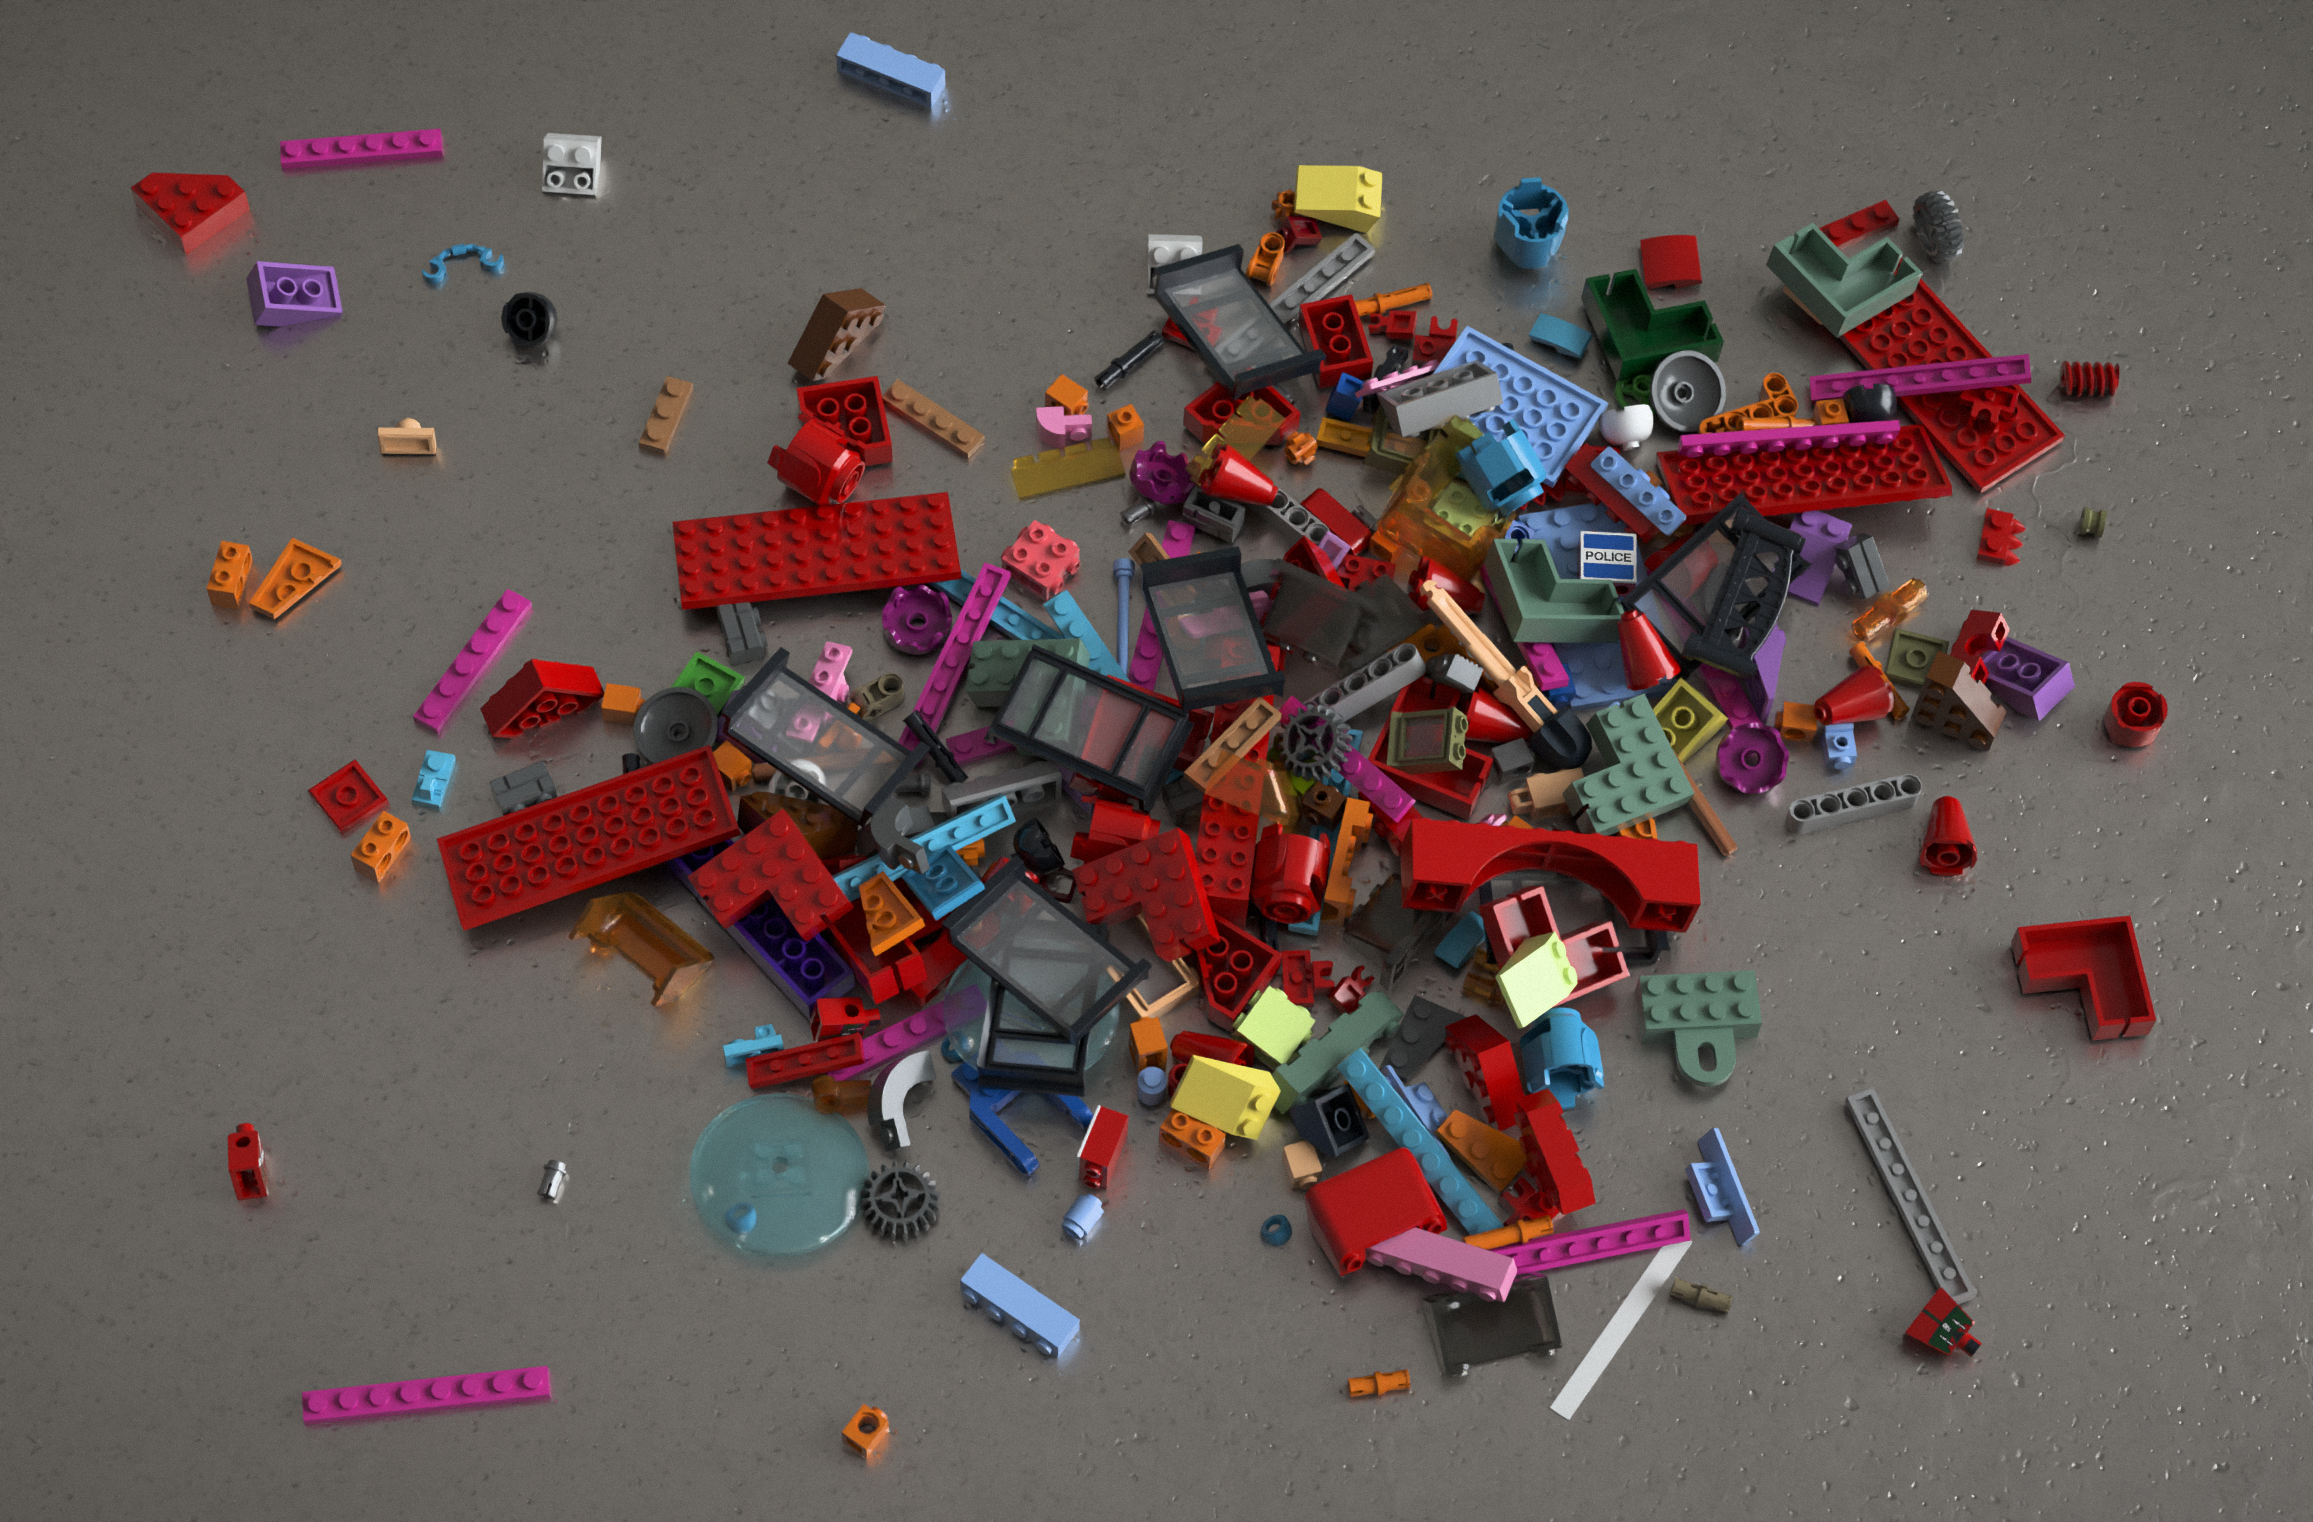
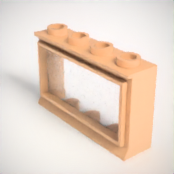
M1144 913L1108 927V932H1110L1109 943L1135 964L1142 958L1152 964V968L1148 971L1149 979L1142 980L1122 999L1123 1005L1127 1009L1132 1007L1137 1013L1138 1018H1161L1199 994L1200 977L1193 967L1189 968L1183 961L1184 956L1166 962L1156 955ZM1076 942V943H1077L1078 945H1081V944H1083L1084 942ZM1086 944L1089 948V953H1091V948ZM1113 965L1105 971V979L1110 987L1124 976Z

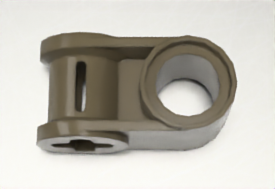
M886 673L854 689L849 695V699L860 707V717L867 722L872 721L881 714L903 703L905 700L903 680L896 673ZM889 688L898 689L892 693L886 692V690Z

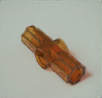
M1912 578L1893 593H1884L1875 601L1870 610L1853 621L1851 627L1855 636L1860 641L1868 643L1888 627L1892 629L1898 626L1912 609L1928 598L1929 592L1926 589V585L1920 579Z

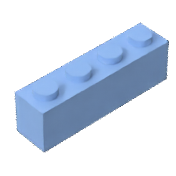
M850 32L836 55L837 71L929 108L933 107L945 86V69L936 64L917 59L914 55L897 51L889 45L874 42L864 35Z
M983 1253L980 1254L960 1280V1291L968 1302L974 1305L980 1304L986 1308V1312L997 1321L1003 1320L1011 1325L1010 1328L1015 1334L1022 1338L1026 1336L1035 1342V1346L1044 1354L1049 1355L1051 1353L1058 1358L1079 1331L1078 1318Z

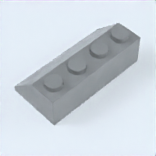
M1478 360L1377 393L1380 404L1393 431L1405 438L1418 436L1420 431L1426 429L1442 428L1445 426V423L1453 420H1466L1471 414L1477 412H1490L1495 409V406L1503 404L1497 373Z
M1036 761L1020 769H1006L1001 774L979 776L974 781L966 783H952L942 789V803L948 819H951L1003 794L1007 798L1013 815L1060 803L1062 776L1054 763L1050 761Z

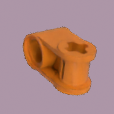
M1271 232L1261 238L1246 270L1245 275L1249 279L1255 278L1264 281L1270 287L1273 285L1284 255V239L1281 235Z

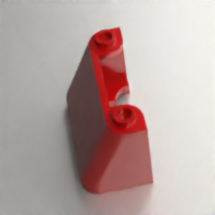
M1407 1148L1396 1149L1312 1186L1305 1195L1309 1229L1340 1277L1350 1272H1355L1362 1267L1366 1259L1365 1249L1415 1227L1434 1234H1440L1447 1230L1446 1218L1416 1158Z

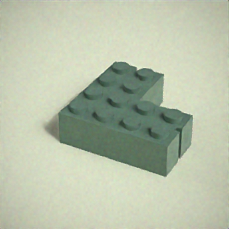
M1814 223L1795 232L1794 237L1790 235L1774 244L1766 266L1836 338L1913 294L1923 274L1908 257L1903 258L1896 275L1894 274L1903 252L1888 237L1848 259Z
M1493 539L1484 564L1513 642H1618L1617 622L1622 619L1620 615L1624 613L1621 602L1617 601L1619 597L1612 580L1560 579L1544 539H1522L1514 560L1510 563L1518 544L1517 539Z
M1080 638L973 641L970 665L973 669H969L966 693L976 707L1001 706L1029 651L1032 650L1033 644L1087 668L1089 667L1090 653ZM1038 660L1015 705L1017 707L1014 729L1027 734L1060 669ZM1071 674L1067 675L1035 738H1041L1043 742L1076 755L1086 687L1085 680ZM1015 746L1021 756H1037Z
M1645 694L1626 700L1619 706L1616 704L1598 711L1591 717L1586 726L1607 768L1572 782L1562 793L1573 816L1578 815L1586 805L1588 807L1576 821L1581 833H1599L1604 836L1611 835L1683 806L1695 794Z

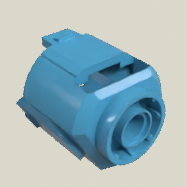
M1541 177L1521 178L1518 186L1511 188L1503 195L1498 207L1494 239L1506 253L1507 257L1517 264L1518 267L1525 269L1544 267L1547 265L1551 255L1554 256L1565 235L1569 209L1566 201L1556 190L1542 185ZM1538 209L1540 213L1535 216H1528L1520 210Z
M1514 419L1502 426L1507 438L1497 442L1489 431L1471 442L1477 455H1475L1470 446L1455 453L1461 465L1459 467L1484 510L1493 512L1499 508L1503 516L1544 493L1540 483L1545 480L1547 474L1539 457Z
M1553 1008L1547 1010L1531 1022V1029L1522 1035L1520 1045L1527 1089L1532 1094L1548 1088L1560 1102L1562 1110L1575 1109V1096L1589 1092L1594 1088H1604V1075L1598 1039L1592 1029L1581 1021L1578 1011L1570 1008Z

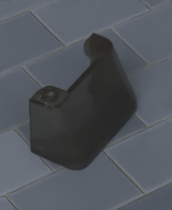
M1538 1272L1516 1275L1505 1302L1498 1300L1490 1302L1480 1298L1476 1293L1469 1291L1461 1293L1456 1290L1434 1294L1422 1299L1443 1373L1446 1375L1450 1374V1378L1468 1375V1369H1471L1472 1365L1525 1352L1537 1353V1357H1547L1555 1354L1554 1349L1563 1347L1548 1276Z

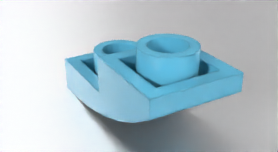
M1540 313L1529 333L1532 341L1555 346L1557 352L1578 358L1582 357L1593 337L1591 333L1574 324Z
M1473 911L1467 914L1442 940L1434 954L1458 969L1474 956L1476 947L1485 940L1482 917Z

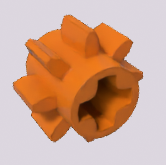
M1291 189L1282 193L1277 192L1276 200H1272L1271 209L1275 210V219L1284 221L1287 216L1300 217V214L1294 212L1295 192L1291 191Z
M1295 431L1286 438L1288 442L1285 444L1284 453L1291 463H1298L1299 465L1303 463L1306 466L1316 459L1314 454L1316 453L1315 450L1318 449V445L1311 434Z
M983 838L956 850V853L968 866L978 865V858L985 857Z

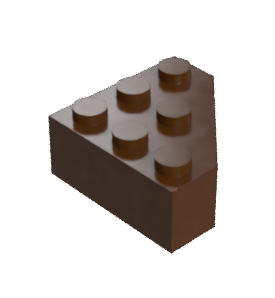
M862 288L822 294L787 364L811 381L826 379L870 332L881 323L884 316L882 313L886 305Z
M1938 651L1925 678L1911 717L1923 725L1942 730L1948 736L1958 737L1976 748H1984L1989 751L2006 714V710L2001 704L1995 705L1990 699L1992 693L1981 680H1974L1969 674L1971 669L1964 661Z
M757 791L750 795L740 796L737 824L739 829L745 834H748L777 812L784 809L820 859L855 852L858 824L830 805L766 791Z

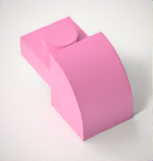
M1063 406L1036 408V430L1039 437L1046 444L1055 448L1065 449V439L1080 441L1085 438H1092V416H1064Z

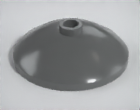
M1679 351L1664 358L1652 374L1650 381L1651 403L1658 417L1670 428L1681 432H1696L1699 430L1700 423L1703 420L1721 414L1724 408L1726 386L1723 375L1710 358L1699 352ZM1678 389L1682 391L1681 398L1677 395Z
M686 687L664 689L652 695L639 709L634 721V739L643 756L655 764L708 745L712 747L718 732V717L713 705L702 693ZM684 732L683 737L676 738L678 733Z

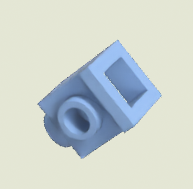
M1853 723L1825 725L1821 735V743L1826 768L1834 767L1841 770L1854 766L1857 752L1853 734Z

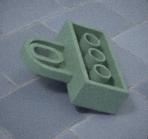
M1755 970L1639 976L1635 994L1642 1043L1674 1042L1676 1062L1680 1073L1685 1079L1697 1086L1713 1087L1725 1082L1732 1074L1736 1063L1734 1039L1757 1038L1762 1025ZM1700 1047H1708L1712 1050L1715 1063L1713 1071L1707 1072L1700 1067L1698 1049Z

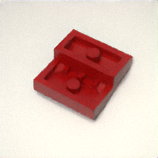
M1667 235L1640 240L1645 285L1648 290L1674 284L1676 289L1703 283L1698 243L1695 235Z

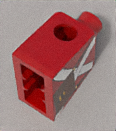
M249 1123L239 1124L236 1127V1133L228 1135V1170L237 1200L267 1196L264 1150L258 1131L254 1130V1126Z

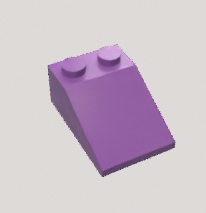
M257 261L246 278L254 325L281 327L341 316L343 313L334 267Z
M1817 510L1796 514L1789 530L1802 535L1801 537L1806 538L1800 555L1812 565L1805 574L1800 575L1789 585L1787 594L1816 606L1819 605L1836 567L1835 556L1837 554L1834 547L1848 540L1852 524Z
M1777 623L1764 645L1753 657V663L1758 664L1752 680L1747 678L1745 680L1754 709L1763 725L1767 722L1775 697L1783 647L1786 645L1784 631L1782 629L1779 630ZM1743 627L1737 648L1739 649L1746 646L1744 639L1750 635L1749 630Z
M2006 637L2000 652L1987 651L1981 657L1989 672L1984 685L2017 712L2038 721L2075 687L2069 662L2010 637Z

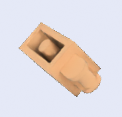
M1560 769L1556 773L1546 775L1544 773H1537L1526 778L1524 788L1512 790L1507 794L1513 814L1518 815L1530 812L1532 821L1570 814L1571 811L1562 793L1572 782L1584 778L1582 769ZM1587 805L1582 809V811L1587 810Z

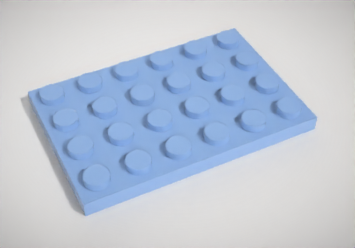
M1466 326L1433 374L1478 360L1497 373L1503 404L1495 406V409L1490 412L1471 414L1468 419L1463 421L1453 420L1447 422L1443 428L1470 443L1490 431L1497 442H1500L1507 438L1502 426L1514 419L1520 430L1522 429L1547 472L1543 483L1553 488L1565 470L1564 465L1580 449L1599 421L1601 414L1607 409L1608 402Z

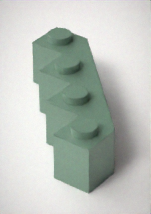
M1381 990L1364 996L1358 1001L1359 1006L1349 1015L1346 1012L1328 1026V1031L1319 1040L1314 1037L1297 1052L1298 1055L1288 1065L1284 1062L1272 1073L1273 1079L1281 1090L1274 1106L1283 1115L1290 1113L1289 1108L1306 1100L1314 1089L1333 1085L1339 1078L1337 1066L1357 1049L1362 1048L1368 1055L1370 1052L1368 1047L1374 1039L1384 1036L1390 1037L1399 1029L1400 1024L1398 1022L1405 1014Z

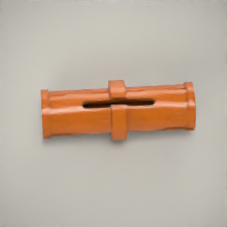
M1404 1369L1389 1373L1376 1371L1373 1372V1375L1347 1378L1349 1396L1353 1398L1377 1393V1396L1384 1395V1392L1409 1389L1410 1377L1408 1370Z

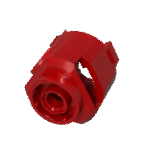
M800 413L798 419L806 424L797 432L786 450L777 445L773 446L767 464L778 471V481L817 505H830L834 500L842 503L858 485L865 469V463L861 461L860 453L848 446L847 439L817 422V419Z
M1082 795L1081 802L1095 804L1090 831L1089 833L1076 832L1073 838L1070 857L1083 860L1084 865L1159 835L1161 820L1151 819L1150 814L1133 809V804L1100 798L1097 795Z
M1278 822L1263 827L1261 840L1255 846L1249 895L1253 903L1261 909L1262 914L1268 919L1287 924L1301 923L1321 910L1322 897L1327 889L1329 855L1331 854L1330 842L1326 833H1320L1319 841L1297 834H1282L1283 824Z

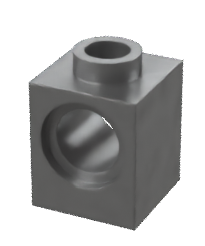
M1523 738L1491 749L1490 758H1493L1492 769L1500 785L1532 774L1536 757L1532 747H1527Z

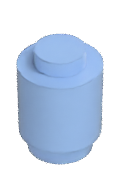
M1157 1067L1145 1068L1138 1076L1137 1096L1147 1105L1159 1104L1166 1096V1074Z
M1091 1194L1086 1196L1079 1195L1064 1215V1222L1061 1224V1227L1069 1235L1080 1240L1083 1235H1087L1103 1214V1210L1100 1207L1102 1205L1101 1201Z

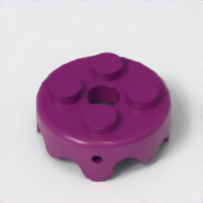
M1157 441L1148 450L1142 451L1139 449L1129 470V477L1132 485L1145 497L1162 505L1178 504L1185 502L1193 488L1197 486L1201 465L1199 463L1191 465L1185 453H1179L1176 456L1169 455L1166 452V444L1163 441Z
M918 585L915 589L908 591L902 587L894 589L882 611V624L886 638L896 649L913 655L931 653L940 648L946 642L952 630V613L946 594L942 591L939 593L934 592L925 585ZM915 618H921L925 621V624L921 627H914L910 624V621Z
M1747 723L1731 729L1721 739L1716 752V765L1721 778L1732 789L1745 794L1763 793L1781 783L1786 776L1789 751L1781 740L1777 729L1759 723ZM1749 750L1754 751L1758 756V762L1754 767L1746 765L1744 761V755Z

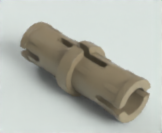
M1675 1277L1670 1296L1695 1303L1696 1307L1701 1308L1704 1306L1728 1314L1733 1300L1732 1295L1710 1289L1706 1284H1693Z

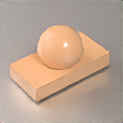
M402 419L395 428H378L380 454H436L437 447L434 428H421L419 422L415 419Z

